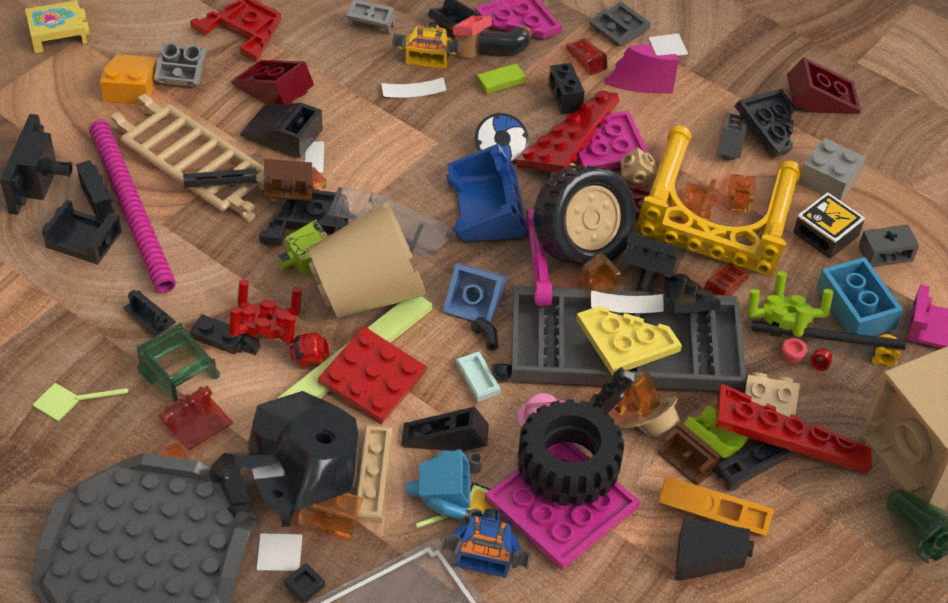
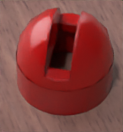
M817 349L812 354L810 363L815 369L825 371L832 363V354L827 349Z

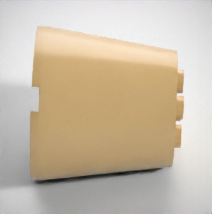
M388 202L379 205L308 248L312 258V262L308 263L327 308L332 306L337 319L426 295L419 271L414 270L409 259L413 256Z

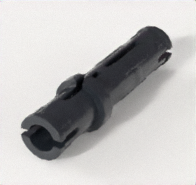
M229 168L228 171L183 173L184 188L216 185L235 187V184L257 183L256 168L242 170Z

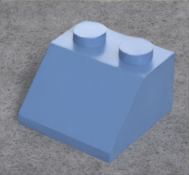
M456 263L442 312L473 321L477 317H483L492 323L502 301L509 276L464 263Z

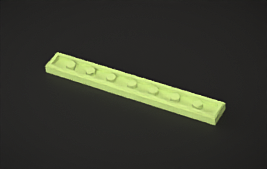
M423 297L400 302L371 324L368 329L391 343L432 310V303ZM345 346L278 398L300 391L320 399L330 391L318 383V377Z

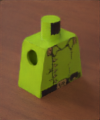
M317 220L285 238L286 253L277 256V262L282 270L294 265L302 276L313 274L308 264L312 262L308 248L328 237Z

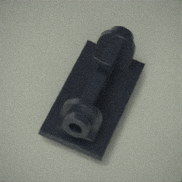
M132 290L129 292V304L124 306L123 309L155 336H158L176 323L173 318L142 294L141 291Z

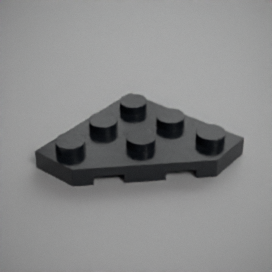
M782 89L742 99L735 104L734 107L740 113V116L746 121L754 135L758 137L773 158L787 154L792 149L793 142L790 139L794 120L791 119L794 112V104Z

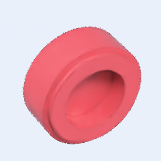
M789 338L782 344L781 355L788 362L799 363L805 359L808 348L802 340Z

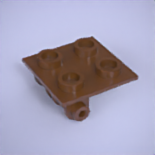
M265 159L263 198L312 200V162Z

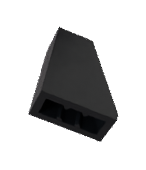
M683 518L679 533L674 580L682 581L744 568L747 557L752 558L754 541L749 540L750 529Z

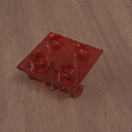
M202 386L199 387L191 396L189 394L185 395V400L180 398L177 403L170 407H165V411L158 415L188 451L233 424V421L210 397L212 391L208 386L204 388Z

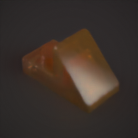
M647 370L638 375L634 382L624 391L623 399L615 407V410L621 416L629 410L632 412L636 410L645 418L660 405L659 396Z

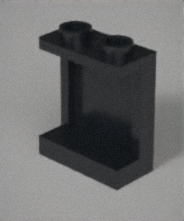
M66 200L56 210L50 222L45 224L42 235L46 248L98 265L119 237L122 229L119 215L110 212L106 219L103 220L74 210L72 201Z

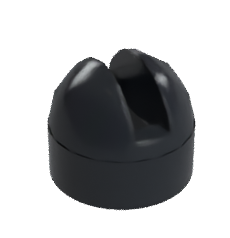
M491 364V373L496 381L505 382L511 377L512 364Z

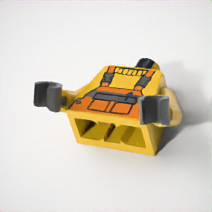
M434 22L428 23L427 27H415L413 33L407 36L394 34L392 46H397L406 51V64L447 69V54L453 56L456 53H460V41L447 37L446 30L439 28L438 24Z

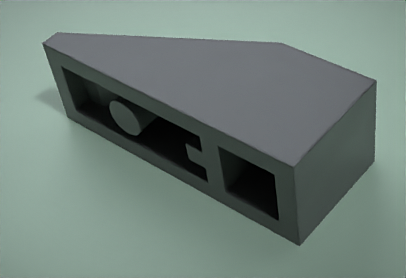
M728 112L725 114L718 154L727 160L740 159L747 123L738 114Z

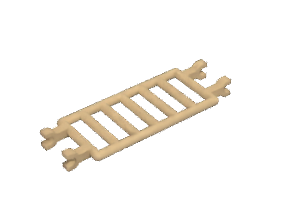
M145 93L138 97V101L143 104L140 107V111L151 116L137 126H133L126 121L119 112L110 116L111 120L116 123L112 126V129L118 133H123L120 138L123 144L182 185H184L183 173L181 172L217 146L225 152L196 173L214 172L233 157L242 162L234 170L256 168V173H258L256 175L257 183H245L224 200L219 199L214 194L226 185L209 186L206 189L203 187H188V189L220 211H225L230 207L238 212L248 223L255 218V214L251 212L254 209V204L249 201H243L241 198L256 187L264 191V166L174 106L168 104L163 108L160 107ZM169 114L177 119L142 144L133 140ZM184 125L192 129L191 132L158 155L149 151ZM203 136L209 140L174 166L165 162L198 137ZM270 198L274 202H277L279 200L276 198Z

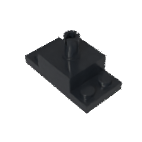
M29 114L0 179L9 214L18 215L21 207L26 204L27 198L44 200L54 175L71 177L73 171L72 162L56 161L51 134L44 132V126L41 125L39 115Z
M629 233L626 241L629 245L624 263L638 266L642 270L635 291L651 293L656 274L659 275L661 273L674 277L677 274L681 258L684 259L686 249Z

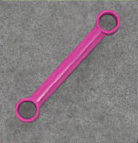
M527 209L526 226L529 233L534 274L535 306H551L552 283L549 281L546 251L541 243H539L535 232L534 209Z

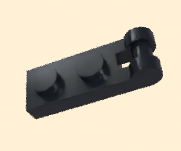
M759 441L718 463L714 467L713 472L718 478L722 477L725 481L724 485L731 492L740 487L744 482L788 459L790 452L785 448ZM735 468L738 473L733 475L730 470Z

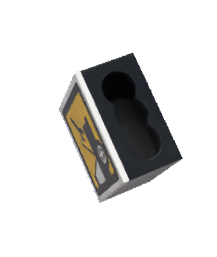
M827 192L798 215L793 233L831 259L860 236L865 217Z

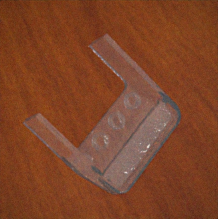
M338 187L328 212L330 216L356 220L379 205L388 202L408 247L410 245V252L428 258L430 255H436L450 240L454 232L453 227L385 196L350 188Z

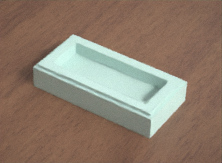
M480 351L456 359V366L476 402L501 394V388Z

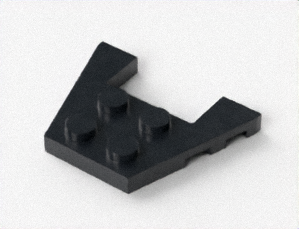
M312 189L311 201L287 199L282 206L281 212L270 220V225L266 230L261 231L259 235L260 243L281 245L287 227L301 229L317 220L325 232L334 233L349 224L344 193Z

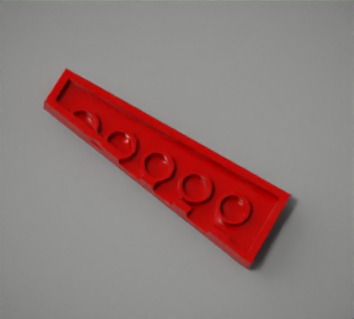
M720 385L717 392L716 428L866 474L871 469L870 447L838 433H833L817 424L812 427L806 425L796 415L791 414L788 417L776 412L775 406L768 403L762 406L751 401L752 396L726 385Z

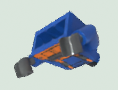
M492 508L485 509L483 517L472 516L469 524H462L452 534H447L441 550L449 549L454 551V555H457L454 563L456 567L504 578L508 575L511 563L512 568L522 565L529 569L531 557L528 551L522 550L516 536L511 534V526L508 523L499 521V511Z

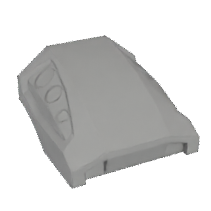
M174 42L163 43L161 53L157 59L154 81L168 85L198 87L204 60L208 53L207 48L202 47L201 50V47L193 44L184 47L178 46Z

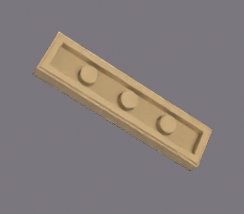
M365 427L354 521L382 523L392 440V428Z

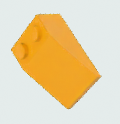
M116 54L104 67L100 80L103 101L143 105L138 101V97L144 93L151 97L155 83L154 75L158 57Z

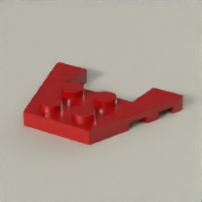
M238 0L224 6L225 10L217 13L211 11L201 20L195 18L190 21L191 28L204 35H207L218 25L222 24L247 37L250 40L240 47V54L256 62L279 25L281 13L256 0Z

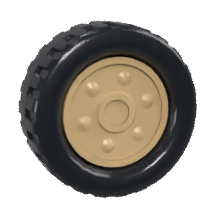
M574 165L556 172L540 190L534 207V228L543 249L555 260L576 267L598 268L614 261L628 246L629 243H626L629 233H634L636 225V205L627 183L611 170L596 166Z

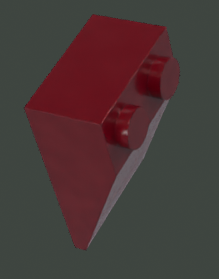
M805 57L787 73L792 102L796 107L803 108L809 112L859 114L861 112L854 81Z
M260 60L231 81L234 86L267 105L293 103L292 101L307 94V90L314 86L305 61Z

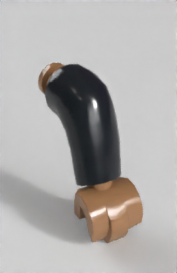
M521 26L504 33L480 32L479 37L478 33L474 36L455 35L453 40L460 41V53H457V56L461 58L475 57L478 53V48L480 53L509 56L517 55L524 51L530 43L532 33L528 27Z

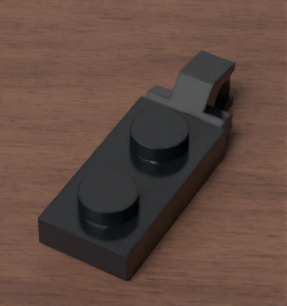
M203 314L200 315L189 331L191 339L234 355L237 352L241 353V351L256 356L261 348L259 338L249 336L246 333L232 337L229 334L228 323Z
M622 367L613 373V378L604 383L602 390L592 396L589 406L593 408L598 406L604 410L603 414L607 415L623 399L624 391L634 382L635 373H631Z

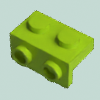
M711 405L706 406L699 417H688L684 425L721 455L720 459L722 457L729 458L738 453L749 438L716 428V409Z

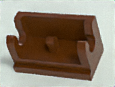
M681 422L662 439L665 444L658 449V454L695 485H700L714 473L713 469L719 463L721 456Z

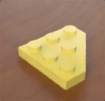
M602 306L577 313L576 321L612 376L621 367L625 370H630L681 351L682 344L669 326L659 324L657 327L644 323V319L625 313L623 316L611 313L609 308Z

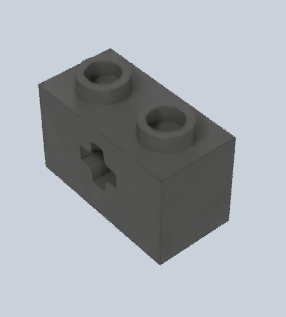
M907 224L863 231L858 248L872 267L914 261L919 244Z

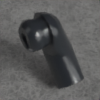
M477 317L476 320L472 321V331H475L476 334L482 332L485 335L486 348L488 350H496L498 348L497 329L483 317Z

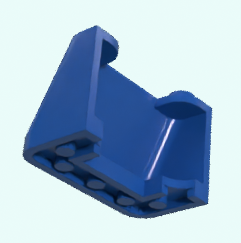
M499 144L447 164L449 174L446 175L449 186L451 188L454 187L458 193L461 218L456 220V225L454 226L458 239L462 238L464 242L519 239L528 235L517 175Z

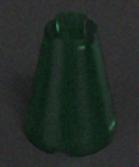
M905 489L892 492L887 498L886 509L917 556L925 563H930L928 559L931 558L937 561L948 554V511Z

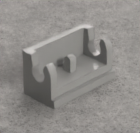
M353 0L347 14L349 25L354 26V21L385 27L387 34H391V27H394L396 24L394 8L365 1Z

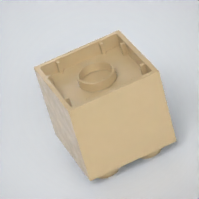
M948 346L885 371L861 433L863 440L923 516L948 506Z

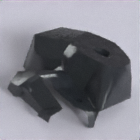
M304 391L257 405L248 440L249 453H223L211 465L209 471L212 482L220 483L229 504L227 510L235 519L236 513L250 507V500L240 473L242 467L252 469L255 482L264 502L273 507L280 515L282 527L291 525L294 511L352 492L356 484L360 448L356 418L341 408Z

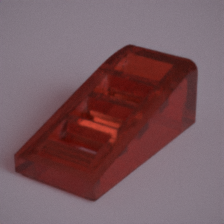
M582 38L566 45L567 50L589 75H594L608 68L607 54L587 39Z
M728 263L707 280L704 289L711 291L713 295L733 296L746 282L750 274L734 264Z

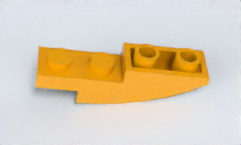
M665 476L658 499L659 503L735 527L750 529L752 532L767 536L774 512L772 508L669 476Z

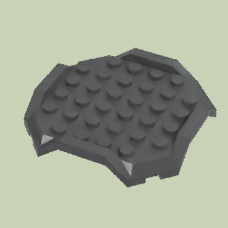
M143 453L120 461L76 484L55 500L36 549L31 586L41 603H233L235 585L249 536L258 525L257 517L248 507L236 513L234 519L227 510L229 504L220 483L212 482L209 472L210 468L199 461Z

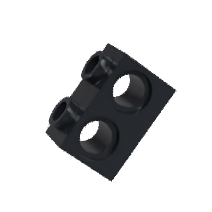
M571 62L551 65L548 86L561 115L574 113L584 103L585 94Z

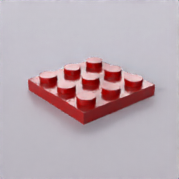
M363 326L318 377V383L382 425L424 375L427 366Z

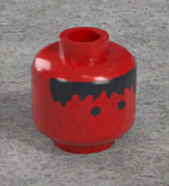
M316 332L297 335L294 338L293 345L289 346L291 360H295L298 366L302 368L320 365L329 356L327 339L321 337Z

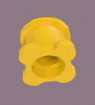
M883 334L881 336H878L884 338L897 339L889 334ZM874 346L875 356L872 357L873 364H882L888 367H895L897 365L896 360L900 358L899 350Z

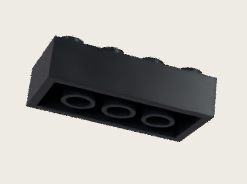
M91 160L78 163L76 167L80 186L95 216L105 220L110 212L115 213L114 207L111 204L113 202L110 194H107V187L105 184H102L103 180L101 175L97 174L96 165H93Z

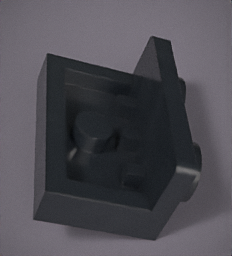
M445 0L443 7L431 8L428 13V17L433 19L434 23L438 24V26L446 27L450 30L451 34H453V27L472 15L480 16V13L458 0Z

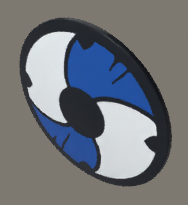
M495 113L485 117L479 123L475 132V145L477 150L480 151L499 144L510 163L514 164L516 163L514 159L525 148H528L529 137L525 126L519 119L510 114Z

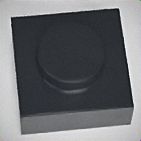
M307 563L284 579L285 586L302 603L307 602L325 587V580Z

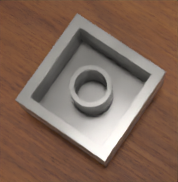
M824 138L803 164L799 184L822 195L828 192L842 201L860 178L866 157Z

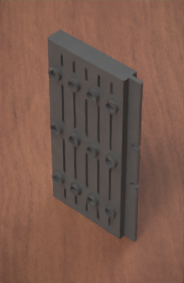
M514 285L511 381L603 386L606 381H610L613 378L576 321L577 313L592 309L591 290L596 291V289L552 287V305L535 306V286ZM600 289L599 291L601 293L624 296L651 295L650 292L605 289ZM655 292V295L663 294V312L625 313L642 318L644 323L657 327L659 324L669 326L682 344L680 352L627 370L635 373L634 382L629 387L718 391L720 385L723 384L744 392L746 370L740 307L737 296L714 295L721 300L720 310L673 313L670 297H667L665 292ZM609 311L617 315H624V313Z

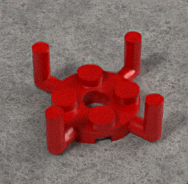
M240 280L237 299L238 307H233L230 310V336L236 337L246 333L257 338V334L266 335V339L279 338L284 343L291 344L294 341L295 316L300 313L302 288H292L291 307L284 309L277 306L276 302L270 299L262 300L261 303L257 304L249 303V281Z

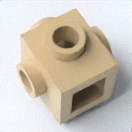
M637 147L620 159L621 175L626 181H630L636 186L644 187L655 180L657 174L656 160L649 153H645Z

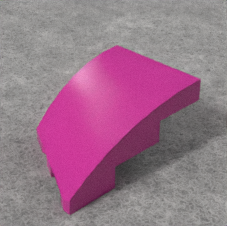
M651 44L632 45L627 48L623 57L615 64L616 69L610 77L607 76L605 78L606 85L634 92L673 93L679 59L677 54L655 56Z

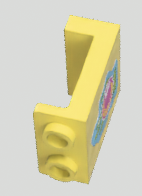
M78 0L25 9L35 53L44 52L42 41L81 35L83 44L87 43L86 35H90L88 22H84L86 21L84 8H79Z

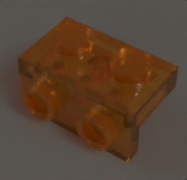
M712 179L709 187L687 182L681 198L682 204L688 210L704 220L705 218L710 219L713 205H710V203H715L719 190L715 189L716 180ZM680 216L675 217L676 221L686 223Z

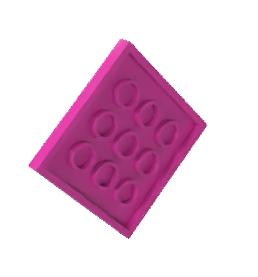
M570 442L558 443L547 449L554 457L565 462L578 463L590 459L576 445ZM519 469L515 470L485 494V501L499 511L502 517L561 571L640 506V501L618 482H616L615 486L611 487L609 493L603 497L599 495L598 500L592 503L584 501V504L574 506V503H567V506L559 505V502L555 500L551 503L543 499L544 495H536L531 491V485L525 484Z

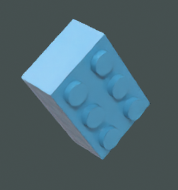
M866 257L822 269L816 289L821 296H823L824 289L833 291L831 311L846 333L875 336L897 328L903 309Z

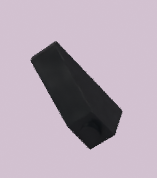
M475 406L404 423L401 445L404 448L448 451L459 449L468 451L487 446L489 424Z

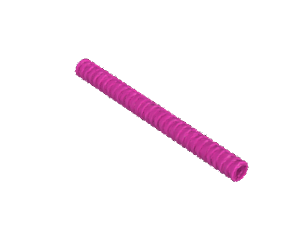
M104 120L94 121L89 126V133L97 148L101 162L107 172L111 186L132 232L154 289L158 293H167L175 287L176 280L164 256V252L155 235V231L140 200V196L109 124Z

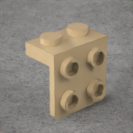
M752 372V375L746 376L745 394L752 396L751 401L765 406L766 403L775 406L776 412L788 417L791 414L796 415L800 389L799 383H793V379L787 377H778L777 380L767 378V374Z

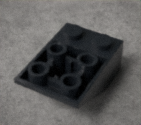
M304 103L265 105L242 130L240 136L301 158L323 130L322 110Z

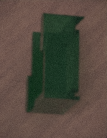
M182 323L136 347L140 363L137 366V370L148 383H157L173 402L178 400L176 387L203 371L211 379H218L220 377L215 359H212L182 327ZM183 345L196 361L170 376L155 359Z

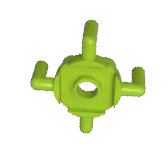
M779 271L776 276L774 295L767 297L764 308H758L760 291L757 289L750 290L747 316L749 318H764L771 325L772 321L780 323L779 328L792 330L796 337H801L804 333V328H807V323L810 322L812 324L813 318H827L829 316L833 291L824 289L821 307L812 308L806 303V298L803 296L793 295L791 298L784 296L787 273Z

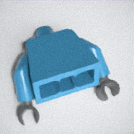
M461 449L456 451L443 450L431 460L421 463L419 480L406 483V491L409 498L420 496L428 509L459 521L465 519L466 524H469L472 516L482 517L483 513L480 509H472L470 512L466 511V508H470V473H479L482 468L480 454L478 452H471L467 457Z

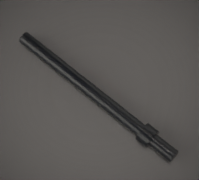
M752 321L751 330L769 332L773 336L782 337V334L795 336L792 330L779 328L780 323L773 321L771 325L768 322ZM808 327L804 328V333L801 336L897 350H905L906 340Z

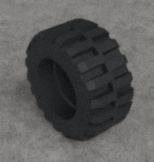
M566 399V402L560 403L558 400L550 402L548 407L546 405L539 407L536 413L533 412L529 415L520 433L518 469L522 474L525 484L531 485V491L536 495H544L543 499L551 503L555 500L559 502V505L567 506V503H574V506L583 505L584 501L589 503L597 501L599 495L601 497L605 496L610 492L611 487L615 486L620 474L624 454V439L621 437L622 432L617 424L614 425L615 420L609 414L604 415V410L598 406L593 408L589 406L590 403L581 401V403H576L574 399ZM558 443H576L588 449L593 457L578 463L565 462L554 457L547 449Z

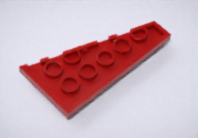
M605 90L597 92L590 101L583 103L580 106L581 108L569 114L563 122L553 126L552 130L546 135L539 137L536 143L525 148L514 159L517 167L559 172L568 167L570 163H575L578 159L576 154L583 151L597 133V125L602 126L605 122L603 117L609 115L619 103L618 93Z

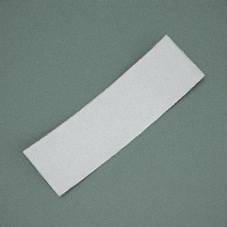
M444 77L413 84L381 83L384 97L409 98L446 91Z
M591 290V308L602 306L609 308V311L620 313H654L664 311L663 294L624 296Z

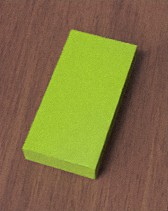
M516 63L478 74L477 81L485 93L488 94L526 83V76Z

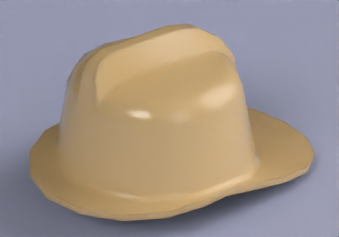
M675 396L667 398L653 407L637 412L624 419L620 427L622 429H629L638 426L647 436L653 438L664 437L681 422L674 407L678 398Z

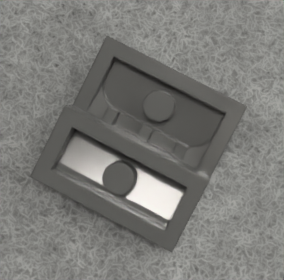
M621 1L609 11L604 8L589 21L593 27L619 46L636 39L651 28L649 21Z

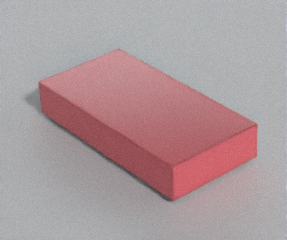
M472 15L453 27V35L474 36L492 25L491 17Z

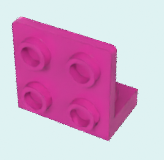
M920 284L912 305L907 340L941 349L948 346V309L931 305L932 298L928 297L930 287Z

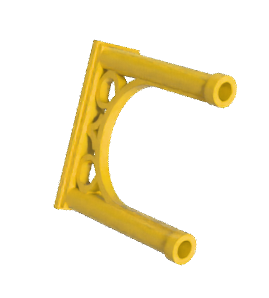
M677 125L671 127L667 135V145L650 194L644 198L634 233L773 277L787 243L781 238L795 185L800 179L802 171L800 165L794 161H783L780 163L767 213L760 221L741 227L715 224L700 218L688 210L676 194L675 181L691 139V132L684 126ZM667 200H669L672 207L667 208ZM680 216L686 223L679 224L671 221L668 217ZM763 230V234L760 240L759 236L756 233ZM744 237L752 243V246L740 244L736 241V238Z

